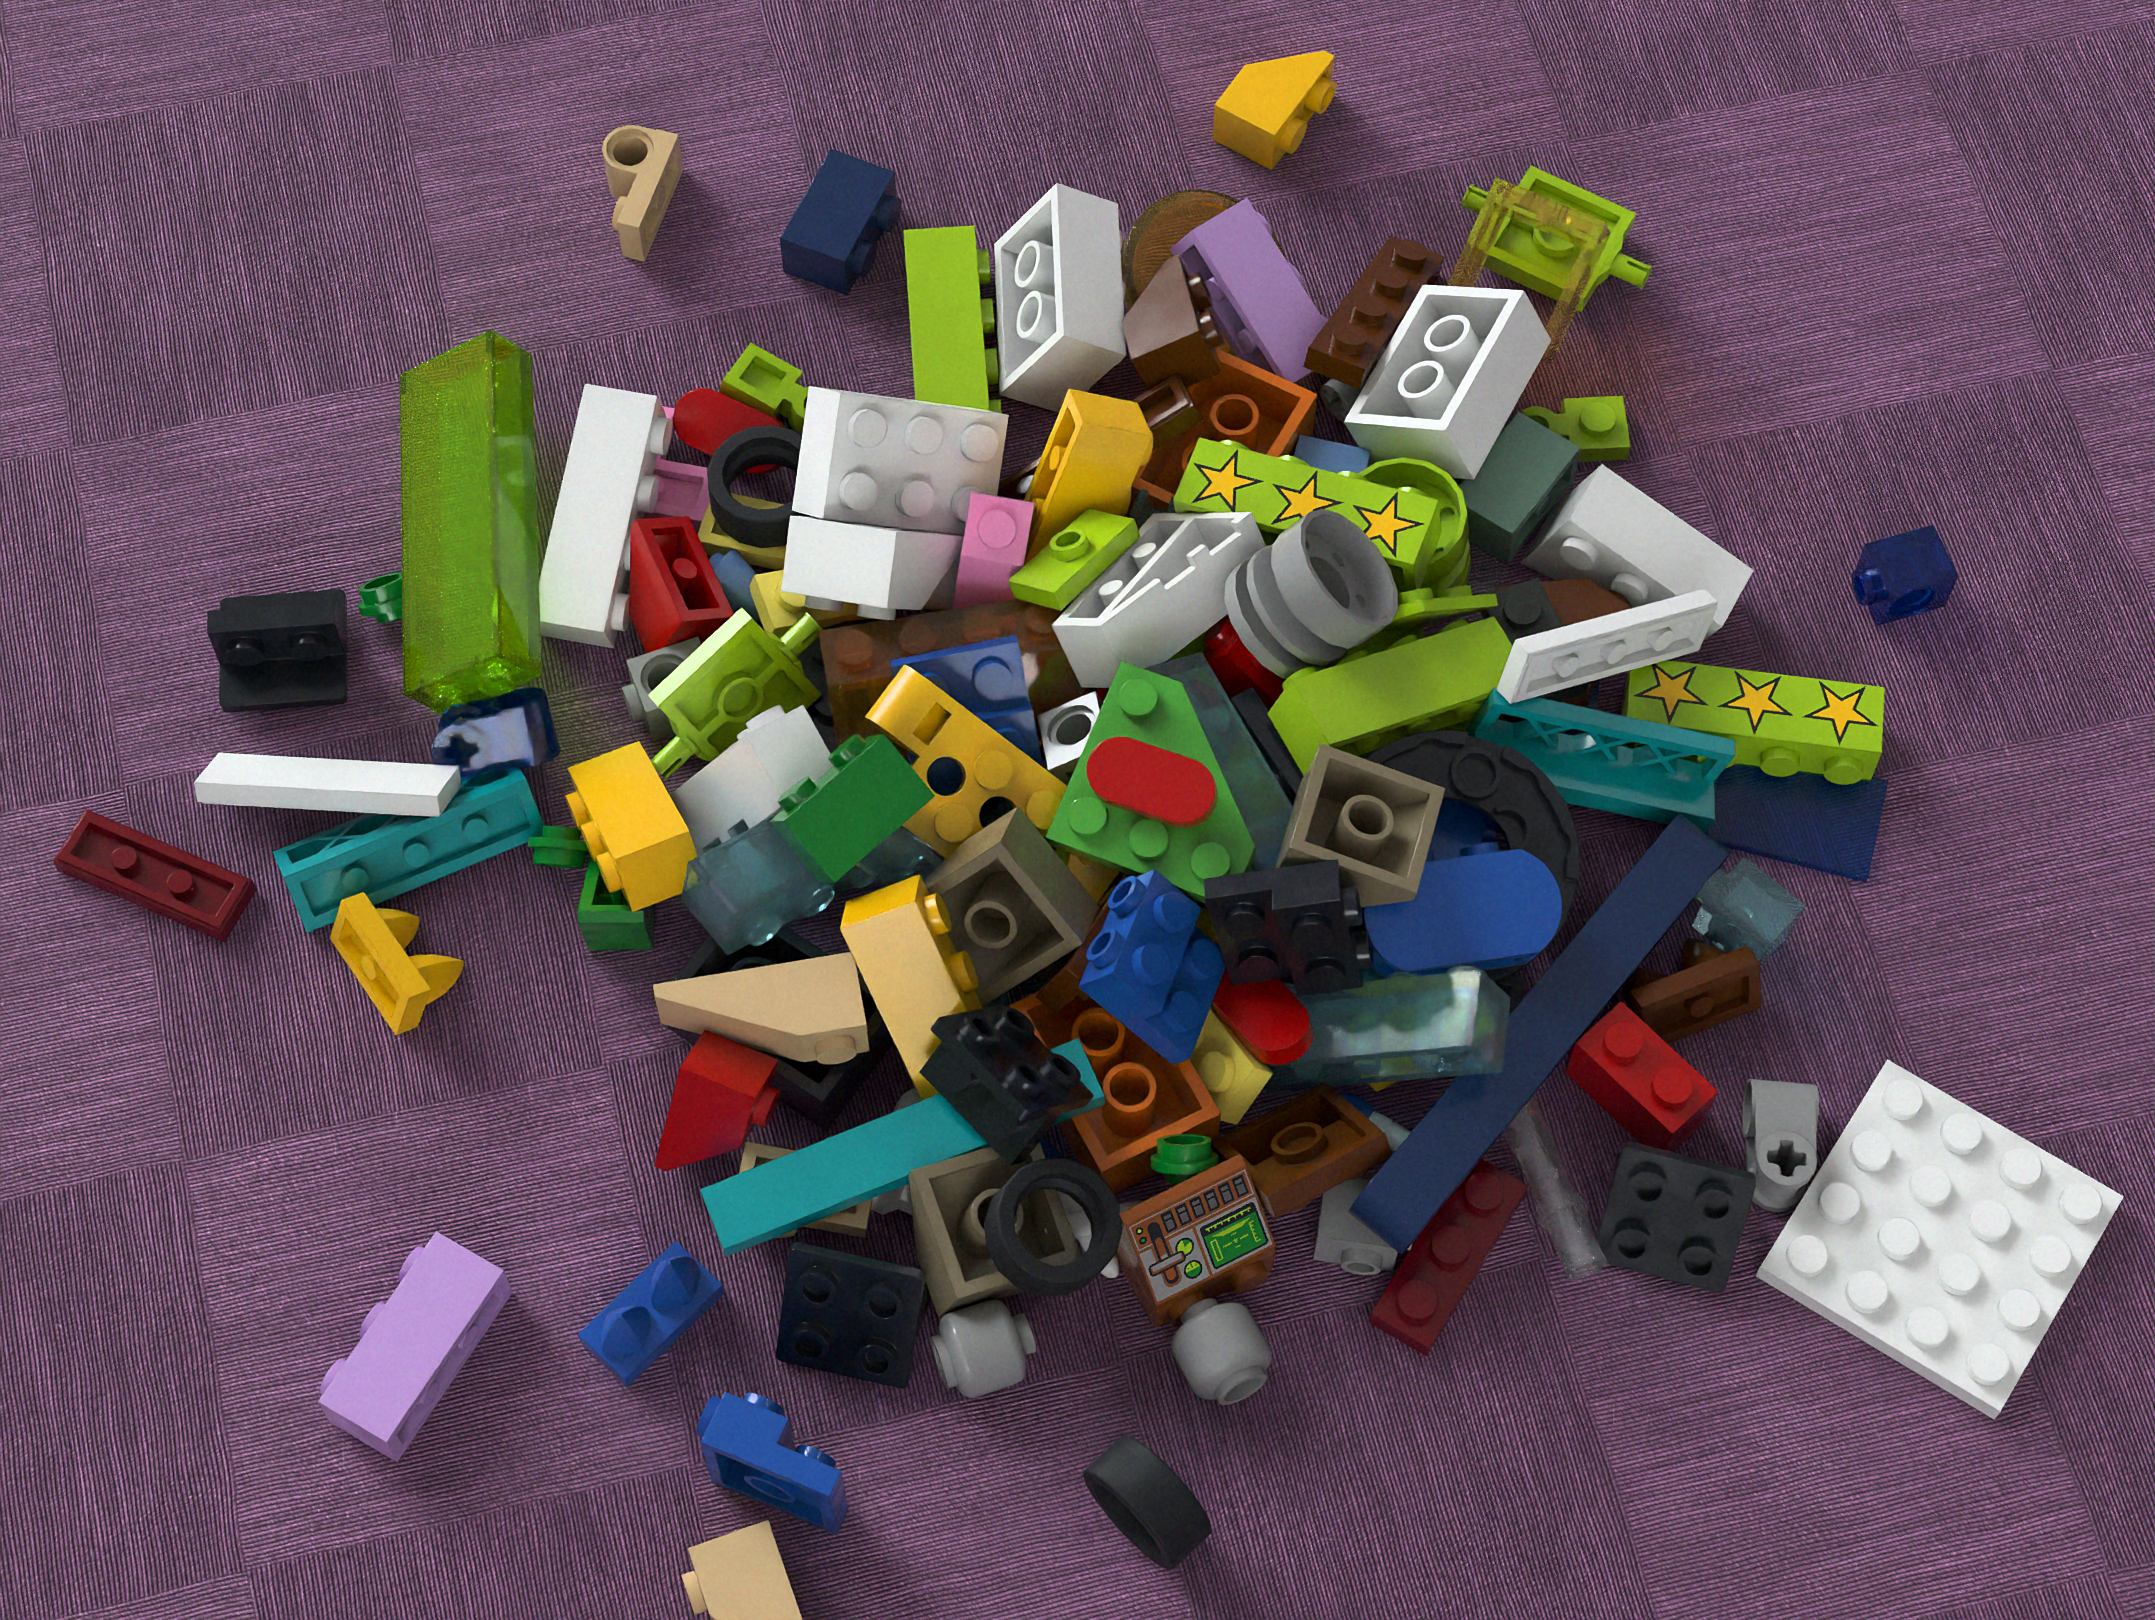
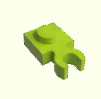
M750 343L723 378L719 392L774 418L778 413L788 418L790 426L802 435L809 386L803 387L799 385L803 371Z
M1623 396L1564 398L1560 410L1561 414H1554L1551 410L1540 406H1532L1522 410V414L1579 446L1578 462L1628 459L1631 446Z

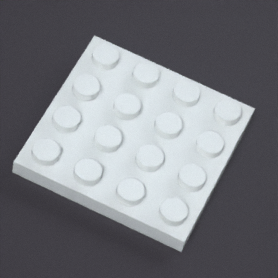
M1887 1059L1761 1264L1756 1277L1995 1420L2124 1196Z

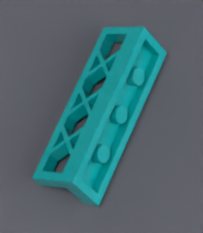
M1493 688L1466 728V732H1469L1468 736L1487 740L1503 748L1507 745L1531 760L1555 785L1565 803L1668 825L1681 813L1704 832L1715 820L1714 782L1735 757V740L1539 697L1510 704L1496 690L1497 688ZM1502 713L1527 720L1511 723L1497 719ZM1576 729L1586 731L1587 733L1572 736L1558 732ZM1629 742L1646 744V746L1633 749L1618 745ZM1689 755L1706 757L1703 763L1678 758Z
M509 755L460 775L462 786L439 817L367 813L273 851L306 933L335 922L340 902L345 898L364 892L374 906L527 843L528 837H541L542 827L544 826L528 782L513 757Z

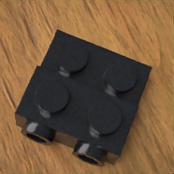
M1338 859L1204 879L1205 902L1231 985L1252 982L1261 983L1273 979L1292 977L1298 996L1318 993L1329 994L1340 990L1364 987L1363 970L1374 968L1373 948L1368 928L1357 930L1356 926L1362 925V910L1357 885L1345 886Z

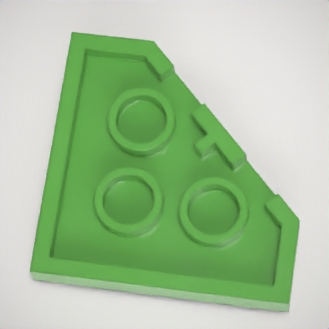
M1121 661L1047 832L1046 841L1050 846L1130 876L1138 877L1156 869L1187 897L1206 904L1204 879L1249 872L1257 854L1255 845L1182 682ZM1128 737L1194 759L1206 766L1213 776L1218 791L1216 807L1210 817L1203 823L1191 828H1176L1106 804L1096 796L1087 778L1086 767L1090 754L1096 746L1109 738Z

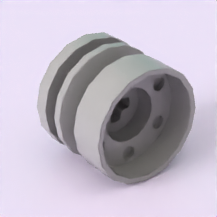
M1320 509L1307 513L1279 534L1273 545L1262 547L1254 553L1251 559L1243 561L1236 566L1225 580L1224 602L1231 624L1244 646L1264 667L1279 677L1287 679L1295 672L1306 667L1314 666L1317 671L1325 669L1328 664L1341 659L1348 648L1362 644L1389 625L1398 611V591L1388 564L1377 546L1361 528L1339 513Z

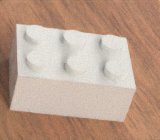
M1056 183L994 244L1000 395L1059 413L1069 389L1088 392L1100 378L1115 365H1118L1126 356L1128 346L1121 322L1124 318L1123 301L1126 287L1122 280L1121 248L1123 235L1119 230L1118 203Z
M1422 285L1344 420L1357 445L1360 448L1371 450L1370 466L1379 461L1405 457L1428 461L1448 472L1452 478L1475 479L1551 342L1550 336L1525 291Z
M809 386L792 511L827 520L964 535L971 492L997 496L1009 415L977 408Z

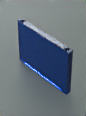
M1734 763V765L1725 768L1718 777L1715 789V820L1706 830V833L1726 848L1866 883L1869 877L1888 780L1872 777L1871 780L1861 779L1854 784L1841 785L1828 781L1824 774L1798 771L1791 776L1776 777L1763 772L1761 766Z

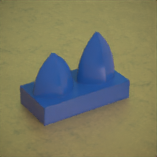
M675 1240L578 1333L580 1343L628 1388L725 1294L723 1284Z

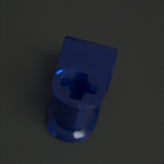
M540 687L520 688L500 696L459 702L450 706L441 716L438 732L432 744V758L436 765L459 766L460 778H468L473 775L509 768L534 767L553 760L561 752L545 689ZM454 734H462V735H463V739H462V737H458V736L453 737V736H454ZM465 742L474 743V745H465ZM470 758V761L468 763H465L466 759Z

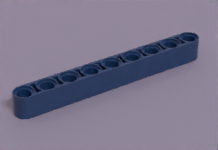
M1679 813L1357 1197L1348 1212L1402 1255L1571 1051L1575 1042L1585 1034L1704 889L1731 852Z

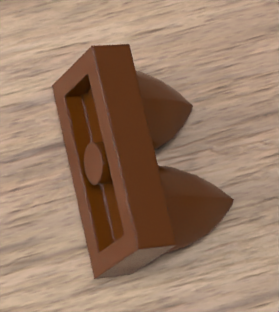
M1688 937L1682 950V971L1667 976L1661 972L1638 968L1630 977L1627 986V1000L1631 1010L1667 1044L1761 1008L1760 961L1748 946L1728 953L1714 944Z

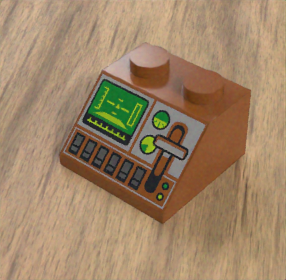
M1240 1154L1119 1213L1123 1232L1117 1249L1118 1263L1154 1328L1170 1320L1175 1325H1181L1180 1317L1189 1307L1202 1300L1216 1298L1229 1290H1232L1235 1295L1246 1293L1262 1284L1269 1277L1268 1271L1273 1269L1276 1244L1247 1165Z

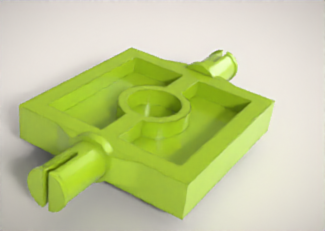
M1534 166L1529 167L1519 185L1508 192L1503 198L1475 187L1473 184L1469 186L1463 197L1462 208H1467L1492 220L1490 231L1478 249L1476 264L1580 312L1584 309L1596 287L1610 275L1633 284L1642 290L1651 274L1653 266H1648L1621 253L1623 243L1633 228L1636 217L1635 212Z
M741 607L648 694L650 699L668 716L672 730L677 735L650 759L654 768L668 780L693 754L700 759L712 762L726 751L729 746L738 741L737 735L748 728L746 725L748 721L777 705H781L785 714L802 705L807 709L822 694L806 678L801 662L797 657L825 631L806 612L779 639L775 634L763 630Z

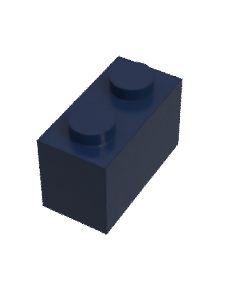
M830 149L780 236L783 272L848 296L858 276L866 277L870 272L876 257V244L883 231L891 232L898 221L902 201L896 197L895 172Z

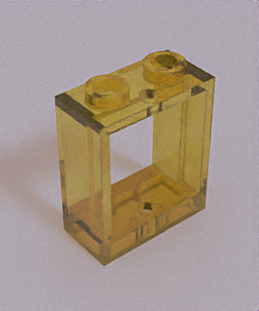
M1495 177L1447 286H1475L1506 216L1582 247L1546 326L1551 342L1541 361L1552 365L1611 232L1607 223Z

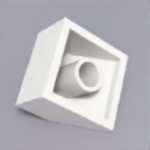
M790 516L781 591L806 595L804 607L842 611L843 602L858 604L857 616L895 620L896 609L921 610L961 552L964 536L827 520L817 517Z

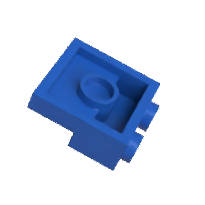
M1016 635L889 660L893 679L903 665L909 666L1043 767L1033 709L1029 702L1019 642ZM907 751L909 765L911 766L917 756ZM949 757L936 759L928 768V784L939 795L947 796L954 793L962 783L963 773L961 767L955 760Z
M1153 869L1138 877L1129 876L1125 878L1112 891L1108 899L1109 913L1101 932L1094 938L1087 950L1086 957L1089 962L1078 987L1168 1062L1175 1065L1191 1059L1226 966L1219 945L1195 926L1201 908L1156 869Z
M724 1392L722 1398L712 1396L701 1414L696 1434L702 1437L700 1441L702 1455L705 1457L711 1482L837 1535L847 1515L848 1505L842 1471L834 1468L836 1461L826 1453L807 1445H798L795 1450L789 1418L782 1416L784 1409L774 1401L755 1393H746L744 1399Z

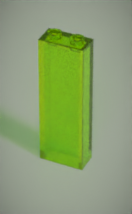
M491 329L400 374L403 695L429 707L434 713L445 716L461 714L474 704L495 695L509 693L516 686L542 675L532 354Z

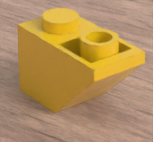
M1319 51L1244 65L1215 103L1212 140L1272 170L1285 152L1293 154L1297 150L1305 136L1307 123L1315 112L1319 114L1324 113L1330 105L1337 88V83L1332 81L1335 55L1327 51Z

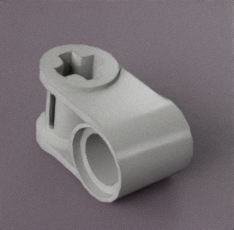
M1748 1079L1742 1109L1746 1171L1754 1173L1757 1177L1752 1201L1764 1210L1785 1212L1796 1207L1805 1194L1806 1184L1815 1173L1817 1165L1816 1132L1819 1117V1091L1816 1084Z

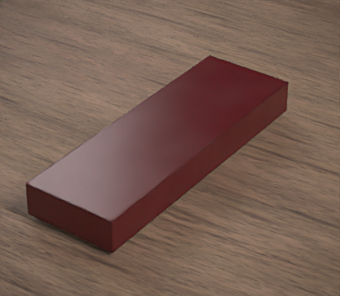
M88 809L84 810L53 859L57 870L224 943L257 890L252 879Z

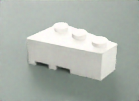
M1603 464L1554 506L1520 562L1556 581L1589 578L1604 589L1614 590L1623 595L1633 608L1705 589L1718 601L1704 640L1723 627L1754 571Z
M1252 512L1153 513L1138 530L1140 538L1085 588L1052 624L1054 632L1081 687L1110 688L1121 661L1153 672L1228 614L1224 602L1225 580L1236 566L1243 561L1251 559L1254 553L1262 547H1266Z
M777 705L757 715L746 723L748 728L737 735V742L729 746L726 751L670 794L672 801L690 831L701 866L772 829L774 826L770 823V820L783 810L777 802L778 799L803 778L809 776L815 783L833 767L832 763L828 760L830 752L804 705L786 714L781 705Z

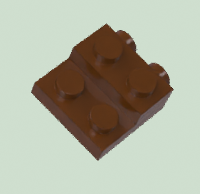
M1326 1082L1211 1143L1214 1153L1219 1156V1164L1238 1154L1242 1156L1247 1165L1262 1209L1265 1208L1275 1219L1286 1213L1303 1209L1311 1203L1313 1198L1344 1181L1354 1180L1363 1176L1372 1166L1392 1156L1386 1134Z

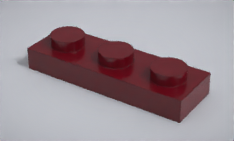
M1481 1159L1419 1234L1411 1250L1370 1313L1368 1322L1427 1357L1524 1199L1529 1185Z

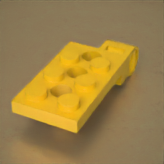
M903 665L865 716L869 723L912 755L917 756L911 767L935 795V797L903 823L901 827L942 858L947 859L969 837L983 829L979 820L980 809L985 801L999 796L1008 800L1013 809L1018 806L1039 833L1046 837L1067 785L927 678L909 666ZM940 757H949L955 760L960 765L963 773L959 789L947 796L935 793L927 781L929 766ZM1066 852L1065 865L1097 903L1119 871Z

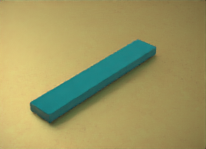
M1079 1038L1050 1049L1053 1053L1065 1057L1076 1066L1081 1074L1080 1081L1094 1095L1086 1107L1061 1113L1053 1125L1105 1105V1096ZM937 1094L700 1189L725 1256L728 1257L909 1184V1172L913 1169L991 1146L941 1094Z

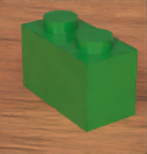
M859 733L853 735L829 755L828 760L833 765L829 771L815 783L809 776L803 778L786 791L777 801L783 810L770 820V823L820 883L837 882L935 797L885 734L868 736L865 740Z

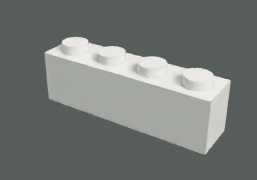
M591 384L584 385L530 619L542 636L614 648L618 630L626 631L630 622V595L626 594L630 579L631 526L636 519H643L644 512L652 514L655 509L659 491V479L653 476L657 455H666L672 434V420L666 418L664 409L655 395Z

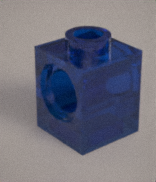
M1930 525L1866 543L1856 569L1852 573V586L1858 602L1862 606L1868 605L1877 626L1945 607L1957 581L1958 574L1935 526Z

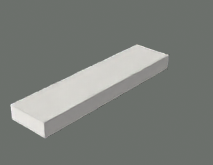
M1705 589L1516 639L1496 690L1511 704L1697 652L1703 643L1717 609L1718 601Z
M218 753L194 781L197 802L204 804L439 817L462 786L459 766Z

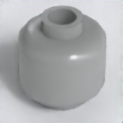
M1209 1298L1192 1305L1180 1317L1183 1325L1172 1338L1171 1351L1196 1396L1205 1400H1217L1221 1405H1230L1249 1397L1267 1381L1265 1371L1271 1364L1272 1351L1251 1312L1245 1306L1237 1302L1218 1304L1216 1299Z
M987 1299L946 1313L939 1321V1334L930 1337L935 1362L945 1387L949 1389L956 1386L959 1392L969 1398H976L1021 1382L1026 1375L1027 1364L1025 1355L1036 1352L1034 1337L1025 1314L1020 1313L1012 1316L1008 1307L998 1299Z

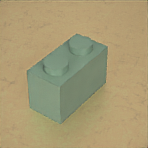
M1518 412L1507 427L1501 430L1475 479L1454 478V481L1461 488L1464 495L1468 514L1469 542L1509 565L1575 481L1580 447Z

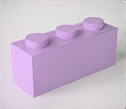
M1248 198L1196 227L1170 248L1173 256L1179 254L1189 275L1200 272L1213 301V306L1207 308V310L1212 312L1220 331L1238 358L1295 384L1315 372L1303 366L1308 347L1327 323L1328 319L1320 314L1304 289L1301 274L1292 264L1287 262L1272 238L1269 223L1264 216L1255 211Z
M437 1231L425 1248L418 1246L409 1254L400 1270V1284L386 1304L379 1302L370 1310L360 1329L359 1335L361 1340L347 1360L341 1358L331 1366L320 1387V1394L322 1396L318 1403L330 1423L396 1462L399 1461L513 1293L503 1269Z

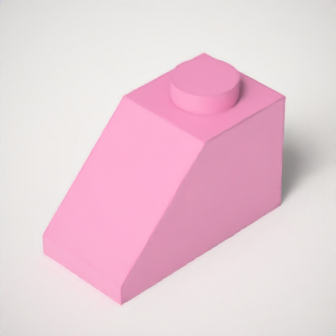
M971 492L951 616L1013 626L1018 599L1014 598L1008 580L1024 566L1034 502Z

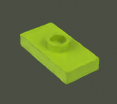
M1088 508L1066 529L1057 533L1045 548L1008 580L1014 598L1062 611L1140 538L1135 519Z

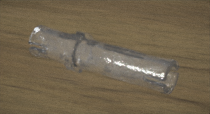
M1534 1095L1506 1128V1132L1538 1207L1534 1212L1535 1218L1540 1228L1547 1229L1560 1257L1559 1259L1567 1280L1584 1279L1601 1271V1267L1607 1265V1260L1601 1251L1598 1241L1594 1237L1589 1220L1585 1214L1589 1209L1583 1193L1576 1192L1573 1183L1570 1181L1563 1165L1564 1162Z

